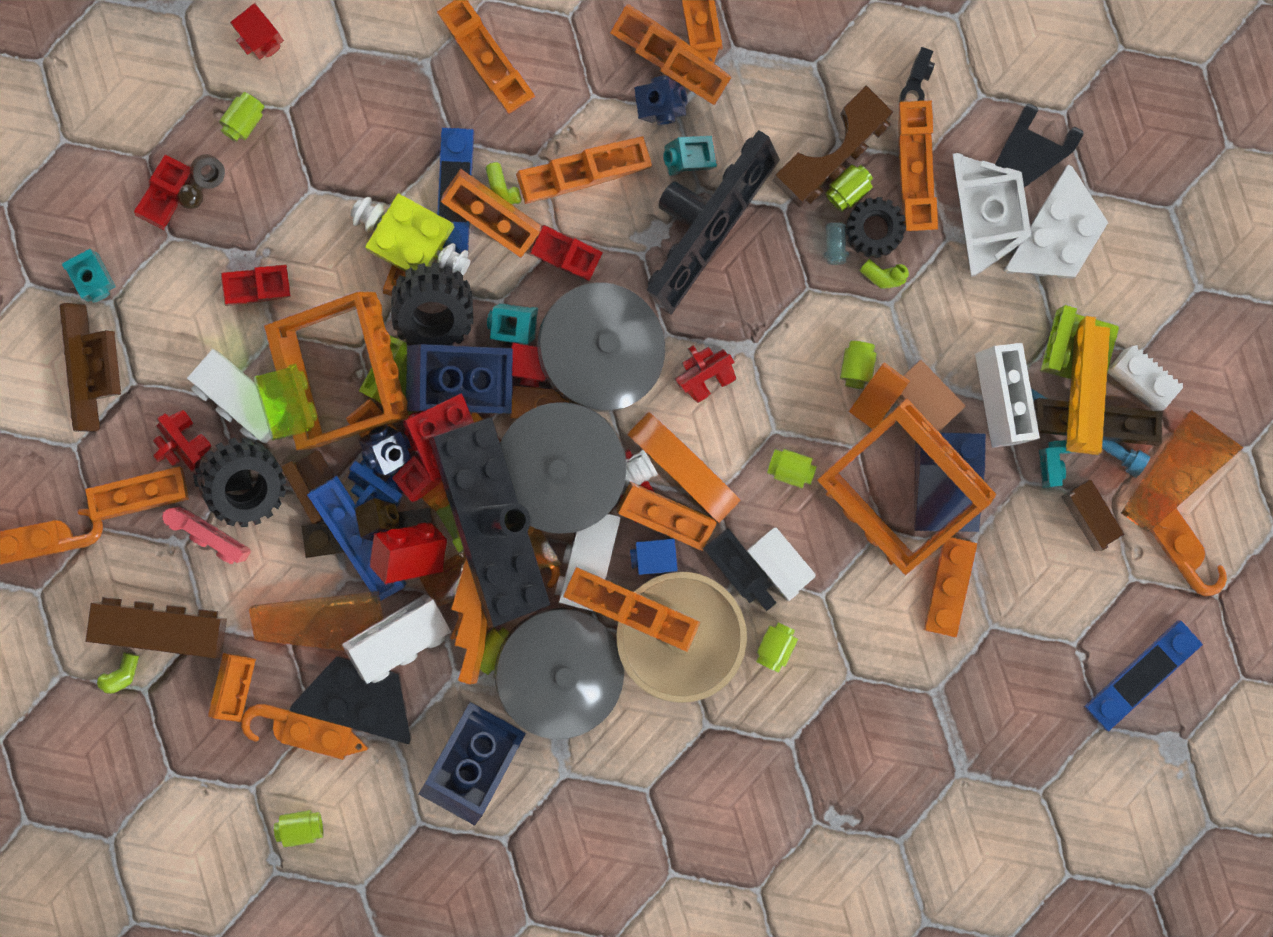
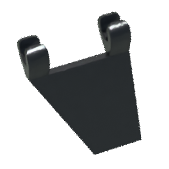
M1029 103L1023 108L995 162V165L998 167L1022 172L1024 188L1072 154L1084 135L1081 129L1073 127L1067 133L1061 146L1029 130L1028 128L1038 112V108Z

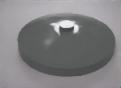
M589 283L565 293L546 313L538 334L539 362L549 384L569 403L585 406L595 412L616 411L640 400L657 382L665 360L664 334L654 311L637 294L615 284Z
M568 402L541 405L520 416L509 427L501 440V449L518 503L527 509L530 515V526L550 533H573L589 528L603 519L612 510L622 494L627 475V460L623 444L612 425L590 408Z
M547 609L525 618L507 635L500 647L495 663V687L505 711L522 728L544 738L567 739L589 732L603 722L611 713L622 691L624 666L620 660L615 638L598 620L573 609Z

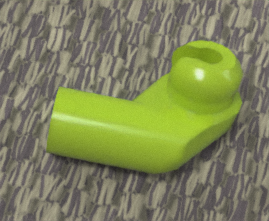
M498 162L488 164L485 169L490 189L510 204L521 203L522 198L519 188L512 187L507 189L501 164Z
M870 259L859 270L881 289L899 287L906 282L909 276L908 268L902 264L881 269Z
M123 652L119 669L109 674H101L97 680L98 688L103 690L104 693L112 694L129 686L133 682L139 656Z

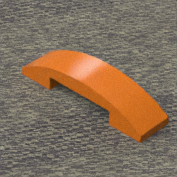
M454 0L437 11L467 59L508 114L535 97V94L518 70H515L483 25L481 18L468 0Z
M932 100L899 102V171L902 210L905 216L904 226H906V231L938 230L931 135L933 133Z
M650 412L627 433V436L695 499L716 522L720 523L741 501L702 460Z

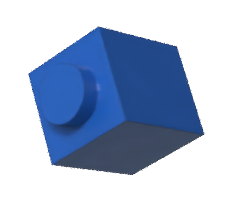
M675 539L636 542V549H630L632 569L638 568L639 575L678 571Z

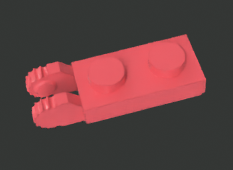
M181 506L165 509V512H163L162 520L166 526L169 525V528L174 531L183 529L190 533V540L203 547L209 545L218 551L216 553L217 557L229 564L246 561L251 553L250 548L189 510H184Z

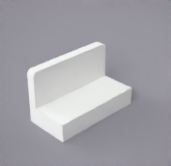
M773 528L747 550L787 601L794 598L799 593L798 591L816 576L777 528Z

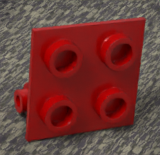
M462 393L421 413L420 411L409 415L407 420H404L430 481L441 476L429 438L474 423Z

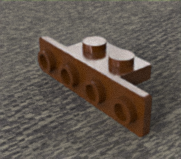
M62 303L59 306L73 431H99L97 399L121 395L115 331L105 330L90 333L87 306L85 304Z

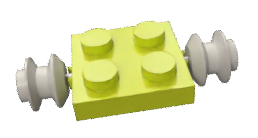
M399 193L385 215L383 204L380 203L375 207L371 206L370 197H366L363 200L359 199L351 210L354 226H358L362 222L365 224V231L367 233L375 230L365 246L366 250L403 271L409 268L417 270L418 265L425 263L426 267H431L436 259L440 268L448 265L452 267V273L457 271L462 275L466 273L470 265L468 251L464 250L460 254L455 252L456 244L454 243L442 248L455 227L447 219Z

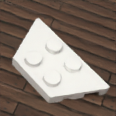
M955 153L953 154V162L972 277L978 275L1031 237L1022 172L998 167L993 163L983 160L981 162Z
M1067 165L1030 225L1031 237L1017 247L1003 270L1004 272L1011 274L1026 273L1035 276L1051 275L1071 279L1075 278L1108 221L1072 166Z

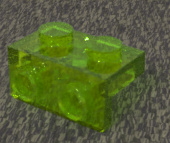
M296 363L289 365L286 369L254 377L272 441L308 432L314 427L313 421H317L316 410L312 402H307L304 391L308 389L307 380L304 372L298 371Z

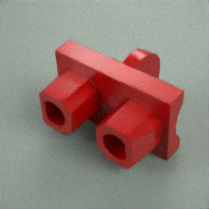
M694 345L687 348L691 357L682 362L686 372L674 378L678 386L699 403L711 394L704 383L709 378L715 376L721 387L727 386L737 379L732 364L735 362L724 349L713 355L709 346L698 352Z
M184 410L169 417L166 413L158 417L159 423L156 425V428L168 443L165 442L161 435L156 437L153 442L159 450L153 457L157 462L167 459L172 466H175L180 462V459L174 453L176 452L191 472L194 471L196 467L200 466L201 459L211 450L210 442L202 434L189 442L182 433L193 427V422Z

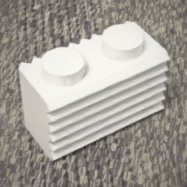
M1138 345L1123 350L1110 365L1107 372L1152 411L1164 410L1183 388V383L1178 384V379H1173V375H1168V371H1163V366L1158 367V362L1153 363V358H1148V354H1143V350H1138Z

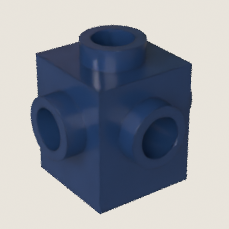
M654 77L651 79V83L634 87L638 119L656 123L657 125H668L675 123V118L686 116L685 105L688 102L686 90L683 85L671 80L670 77Z
M390 426L377 427L371 430L368 435L358 439L363 450L361 453L367 467L383 475L396 474L411 459L408 451L411 449V444L404 432H400Z

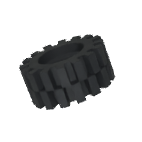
M877 197L876 199L868 198L864 202H860L851 212L846 223V235L849 237L848 242L850 246L853 244L854 250L857 253L862 252L868 258L870 256L880 258L882 255L890 254L901 243L906 231V226H904L905 216L900 214L901 209L899 206H893V201L889 199L887 201L882 200L883 197ZM871 216L883 218L888 226L886 236L878 240L869 238L863 228L867 218Z

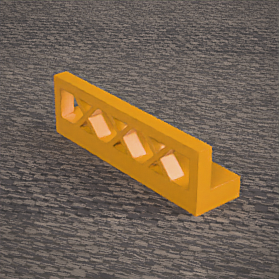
M1086 316L1079 323L1074 336L1066 451L1099 455L1102 453L1110 328L1095 326L1096 317Z

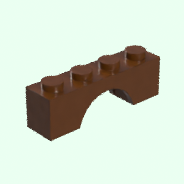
M866 85L843 107L840 114L845 128L843 144L835 152L823 157H810L798 152L775 174L773 182L799 208L805 202L811 205L824 192L820 187L828 179L831 182L835 181L846 170L843 165L851 157L856 161L869 148L866 142L873 135L879 138L892 125L888 120L892 116L893 111Z

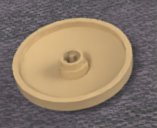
M672 572L649 580L634 592L701 622L688 652L618 622L616 637L620 660L630 678L641 689L665 701L685 703L705 699L720 691L731 681L745 655L747 630L739 605L722 585L700 574Z

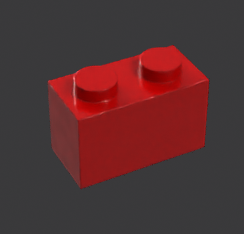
M420 523L416 526L375 533L370 568L385 584L442 572L447 538L432 523Z

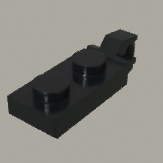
M729 528L703 548L739 594L749 603L756 599L765 611L770 610L777 604L767 591L772 586L768 580L769 577Z

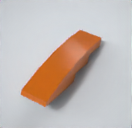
M629 4L624 7L610 32L635 48L637 54L660 67V72L713 105L716 104L732 78L692 46Z
M641 136L585 149L582 153L554 159L548 164L519 170L516 176L524 203L528 204L651 168L652 163L644 137Z
M466 558L451 610L464 613L455 646L467 649L458 681L471 685L478 681L485 649L487 621Z
M578 567L575 568L563 595L566 599L688 652L701 623Z

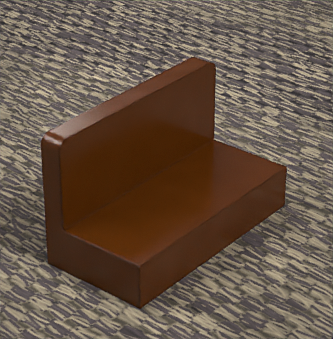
M315 451L297 462L290 461L281 466L311 523L319 524L324 520L307 494L335 476L322 453Z
M1091 479L1061 496L1094 551L1107 549L1108 544L1125 535Z

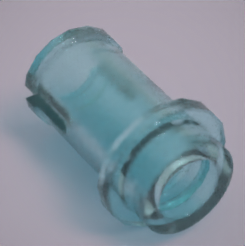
M829 223L825 226L827 252L824 253V258L827 259V264L830 265L845 264L846 258L849 257V252L846 251V224Z

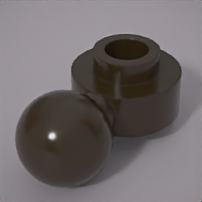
M200 155L192 162L190 174L193 182L183 185L177 196L178 202L182 207L186 209L198 208L203 202V189L215 188L223 181L225 176L224 166L212 155ZM209 165L211 167L210 172L206 175L201 174L202 168Z

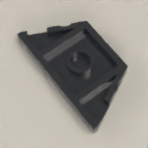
M336 656L291 705L289 710L405 744H411L412 741L407 720L406 703L402 693L403 687L400 673L389 670V675L383 680L376 683L371 681L367 684L359 676L351 660L345 657Z

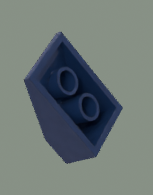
M426 344L407 346V411L423 412L462 393L470 413L512 414L513 349Z
M940 433L984 480L986 434ZM915 441L914 531H939L971 504L972 501ZM981 512L958 532H979Z
M469 702L418 795L475 826L483 816L526 733Z

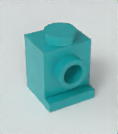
M88 249L62 263L81 299L87 302L92 301L94 303L105 299L110 295L109 291L116 287L99 253L92 249ZM92 272L93 277L91 281L85 282L83 276Z
M501 303L494 306L493 310L489 311L487 317V329H491L490 339L528 345L536 336L538 308ZM510 316L517 318V326L510 324Z

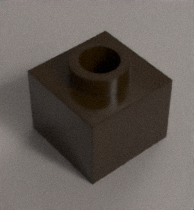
M373 498L355 508L360 538L373 541L375 533L389 531L390 529H400L399 513L396 509V504Z

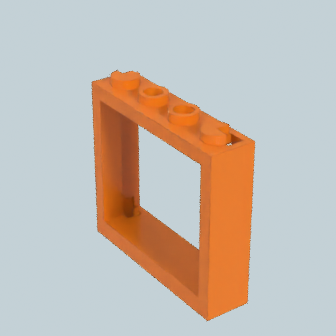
M355 292L264 325L296 450L318 448L408 418L407 400L402 393L398 377L399 369L393 359L390 335L385 328L382 317V305L377 298L376 292ZM357 309L384 414L322 434L296 331Z
M908 398L829 467L817 480L828 491L825 495L835 499L840 504L844 515L851 522L857 523L865 531L864 534L867 540L872 545L878 546L887 555L889 564H895L905 576L988 507L997 495ZM895 422H898L972 501L971 504L913 553L839 474L840 471Z

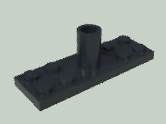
M760 130L756 132L753 138L750 137L746 140L741 149L740 157L735 164L727 167L723 174V181L709 201L676 181L669 184L661 195L659 209L690 227L679 244L676 243L671 247L667 254V261L660 270H656L652 274L646 289L659 307L670 315L673 314L780 161L770 137Z
M492 417L430 437L431 448L488 627H496L549 606V598L527 532L530 527V515L527 509L518 503Z

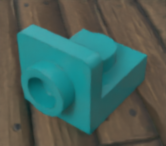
M712 135L678 137L664 146L663 158L668 168L669 176H676L683 171L712 170L717 167Z
M1067 440L1048 442V448L1039 450L1042 488L1063 486L1062 480L1066 479L1065 462L1060 460V455L1075 453L1066 451Z

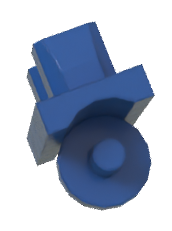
M355 460L349 468L351 471L347 478L355 483L350 492L359 498L356 506L358 507L376 498L396 504L397 509L400 505L403 491L392 479L395 474L391 475L384 482L376 476L379 472L374 469L370 470L364 460L360 463Z

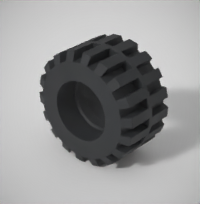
M425 263L419 264L417 270L412 268L406 270L405 277L400 275L396 280V286H393L391 297L392 326L394 330H397V336L401 340L406 339V345L408 346L419 344L453 346L454 342L460 344L464 340V335L470 333L471 324H473L474 319L472 291H470L468 281H463V275L459 271L452 273V267L448 265L440 268L439 263H432V267H426ZM427 302H438L448 308L438 313H426L417 307Z
M236 438L228 439L229 445L226 446L220 442L215 445L218 449L215 453L209 450L205 455L208 459L207 463L202 461L200 463L199 469L202 474H197L200 493L209 510L220 521L224 519L227 525L234 526L238 522L240 527H248V522L253 521L254 525L262 523L260 518L266 516L269 519L273 516L271 511L273 507L279 509L282 504L279 497H285L286 493L283 487L286 484L285 476L282 473L283 470L269 449H265L257 441L253 444L250 439L242 438V442L238 443ZM245 469L258 472L257 482L250 491L241 495H231L225 492V485L234 473Z

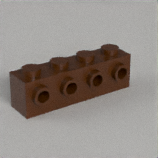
M102 597L101 602L90 604L85 642L208 658L222 657L227 618L218 617V611L199 609L198 615L186 613V607L166 605V611L153 609L154 603L134 601V607L121 605L122 599Z

